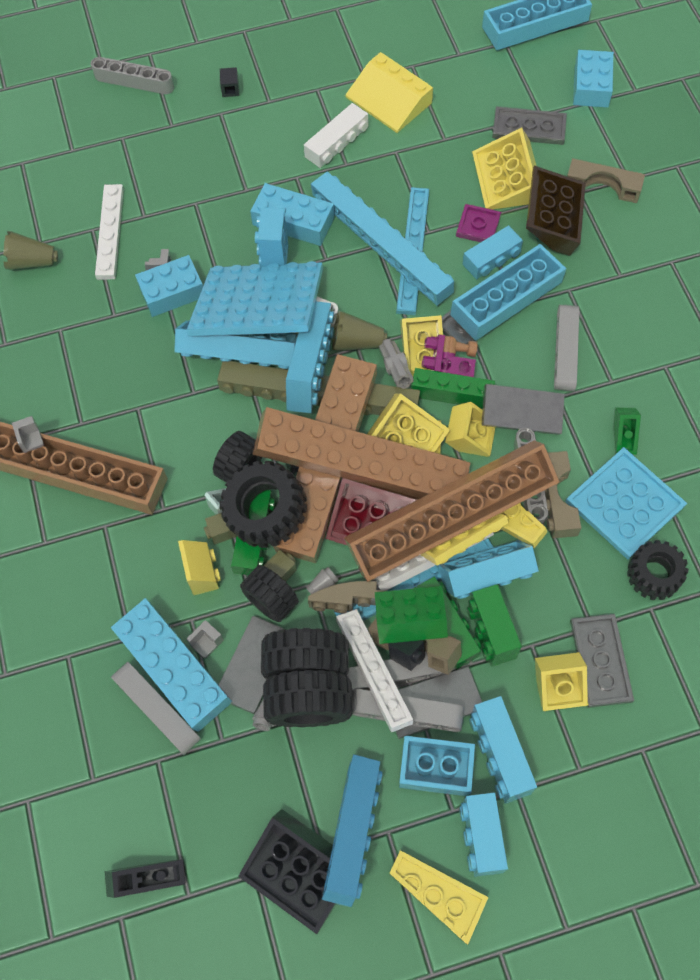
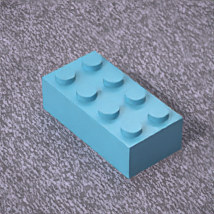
M267 183L264 184L250 211L252 224L257 226L256 220L257 216H260L261 208H284L287 235L319 246L322 245L335 218L333 203Z
M520 540L438 565L442 583L447 592L458 599L470 596L471 592L496 584L500 586L508 585L516 578L527 579L533 576L532 573L539 572L533 547Z
M499 696L474 705L471 713L472 718H469L472 730L474 732L477 731L479 735L478 746L482 754L486 753L489 761L486 763L490 776H494L497 785H495V790L499 799L503 798L506 804L531 795L536 790L537 785L502 697Z

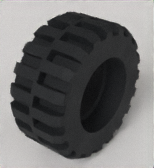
M261 461L253 462L252 466L249 464L243 466V470L240 472L237 470L233 474L232 480L228 479L225 484L227 486L226 490H222L221 498L223 501H220V510L223 512L221 517L229 530L250 546L256 547L258 545L260 548H267L268 544L272 547L278 546L280 544L279 541L283 540L286 542L290 539L289 535L291 533L296 534L299 530L297 526L299 523L303 524L305 517L303 513L307 512V505L305 503L307 497L303 491L304 488L294 475L279 463L274 464L273 461H265L263 464ZM270 489L279 490V501L271 514L258 520L249 519L250 504L258 494Z
M290 628L288 630L282 629L277 632H270L261 641V674L266 680L273 675H280V673L285 672L290 673L292 671L324 670L328 672L335 671L347 675L349 672V642L339 632L319 628Z
M324 670L292 671L290 673L285 672L280 673V675H273L271 678H267L263 685L264 718L272 725L286 727H317L345 722L353 714L352 682L343 673Z

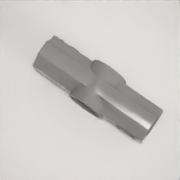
M390 339L383 340L379 350L384 359L388 375H392L397 387L402 389L408 388L413 382V376L408 369L404 353H400L395 341Z

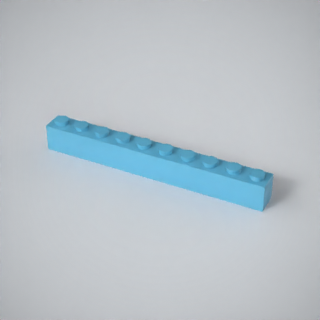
M327 171L311 183L312 194L315 198L333 203L334 215L400 274H403L410 283L416 286L436 306L454 293V280L449 274L441 271L440 267L436 263H432L424 252L417 250L410 240L402 237L397 229H393L386 219L379 217L372 207L369 208L364 204V201L360 197H356L348 186L341 184L336 176H332Z

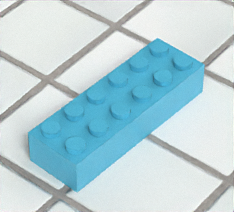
M517 0L485 10L482 28L495 49L500 50L589 21L592 3L590 0Z
M539 244L453 300L450 315L476 341L561 284L566 268Z
M316 301L309 332L298 333L286 377L287 411L312 413L313 405H317L318 393L316 392L321 390L320 377H324L325 366L323 364H327L328 352L326 351H330V339H333L334 327H331V323L334 321V311H331V303Z
M188 320L175 329V352L181 353L182 356L200 355V358L203 359L217 357L221 361H232L233 359L239 360L243 364L258 362L261 366L274 364L283 369H289L298 334L188 336L187 327L190 322Z
M146 598L111 627L195 731L199 732L231 704L232 700Z

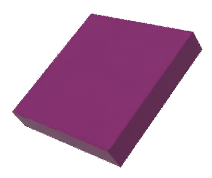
M465 204L456 237L477 242L486 240L496 233L501 212Z

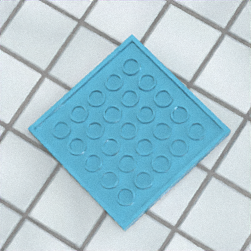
M311 261L299 264L291 262L281 266L277 263H272L268 266L252 264L250 266L211 267L188 324V336L309 332L323 272L322 262L316 263Z

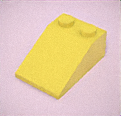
M441 315L400 320L403 353L412 376L414 375L415 368L426 369L422 367L423 356L433 357L434 350L424 349L426 337L443 335Z

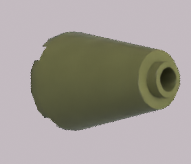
M7 231L8 235L5 236L3 256L7 258V262L4 261L5 269L51 266L54 262H57L58 251L55 250L54 246L12 231Z
M339 311L337 313L332 350L379 348L383 340L387 339V333L384 332V328L345 312Z

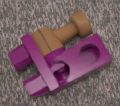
M440 334L436 337H426L424 349L434 350L433 357L423 356L422 367L432 371L474 377L476 359L455 356L456 352H466L467 356L475 357L477 341H469L468 344L457 342L454 337Z

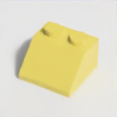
M472 402L453 406L448 426L450 431L446 435L445 443L458 452L488 457L491 454L496 427L482 426L483 410Z
M178 541L186 579L193 595L219 589L218 581H221L218 568L214 569L213 562L217 561L214 549H209L207 542Z
M580 652L535 658L536 681L543 711L588 706L587 665Z

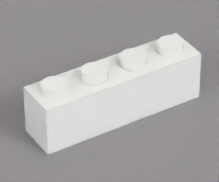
M350 104L304 144L305 158L319 168L329 163L337 153H340L346 145L353 142L361 132L368 128V113L355 104Z

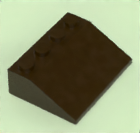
M534 165L526 229L553 251L570 256L581 243L586 183Z

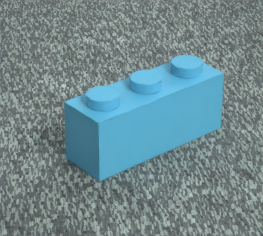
M508 225L466 251L463 255L462 265L477 280L481 276L488 275L497 266H502L508 259L518 256L521 252L523 240Z

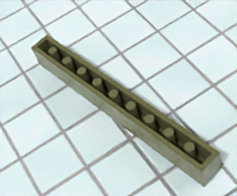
M222 361L217 382L219 389L225 393H240L248 397L259 396L267 400L278 399L286 402V377L288 370ZM330 376L320 377L321 390L316 392L318 393L316 406L321 404ZM374 383L364 415L373 414L380 416L395 393H401L418 406L420 390L402 389L401 387Z

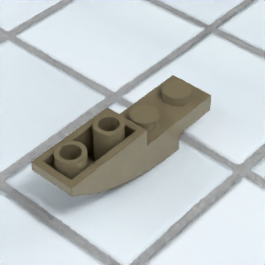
M377 581L341 583L308 596L309 608L315 611L330 609L337 613H347V611H353L354 603L361 607L375 605V592H382L383 590H377Z

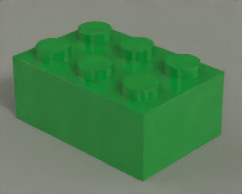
M498 584L472 592L471 598L468 601L467 613L470 620L474 619L476 625L474 628L475 635L478 641L481 640L483 643L482 653L485 661H489L492 667L517 659L522 646Z
M442 586L375 592L379 644L448 638Z

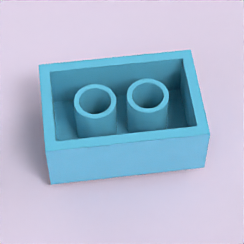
M578 50L574 71L573 105L609 107L613 92L614 52Z
M261 208L260 216H257L256 220L259 231H255L259 265L268 266L272 263H277L279 266L287 264L289 244L284 208Z
M189 255L135 274L152 317L197 301L203 288V284Z
M404 736L399 788L470 796L472 791L475 744Z
M495 793L466 796L463 803H461V807H459L461 821L466 822L463 837L465 846L470 847V854L467 856L469 872L473 871L474 877L504 873L508 870L496 795Z

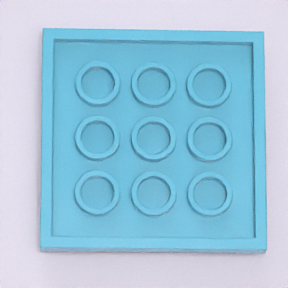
M624 447L566 498L565 501L569 506L578 508L579 515L627 560L635 554L641 545H645L687 505V502Z

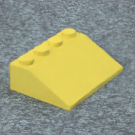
M380 52L368 62L346 93V98L398 133L432 104L433 87Z
M523 128L472 151L485 208L493 210L529 204L532 171L534 165L536 166L530 140Z
M395 393L367 434L435 453L450 429L401 393Z

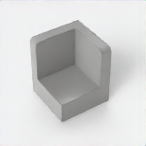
M161 249L160 258H150L149 262H145V269L149 270L171 262L169 249Z
M32 416L12 423L18 445L24 453L44 446L39 427Z
M206 620L187 638L189 645L204 659L224 641L222 635Z

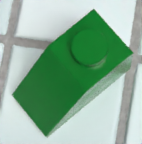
M615 408L613 429L616 454L623 447L631 454H637L641 414L636 408Z

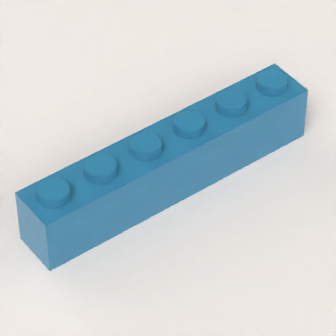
M354 754L348 767L322 900L352 907L355 899H360L363 884L359 883L360 874L364 875L367 860L363 859L364 851L368 852L371 837L367 836L368 828L372 829L375 814H372L371 811L372 806L376 807L379 792H375L376 785H380L383 773L379 771L380 761Z

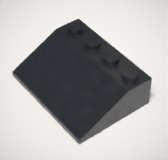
M281 809L269 821L238 877L315 934H318L336 906V903L322 900L333 845Z

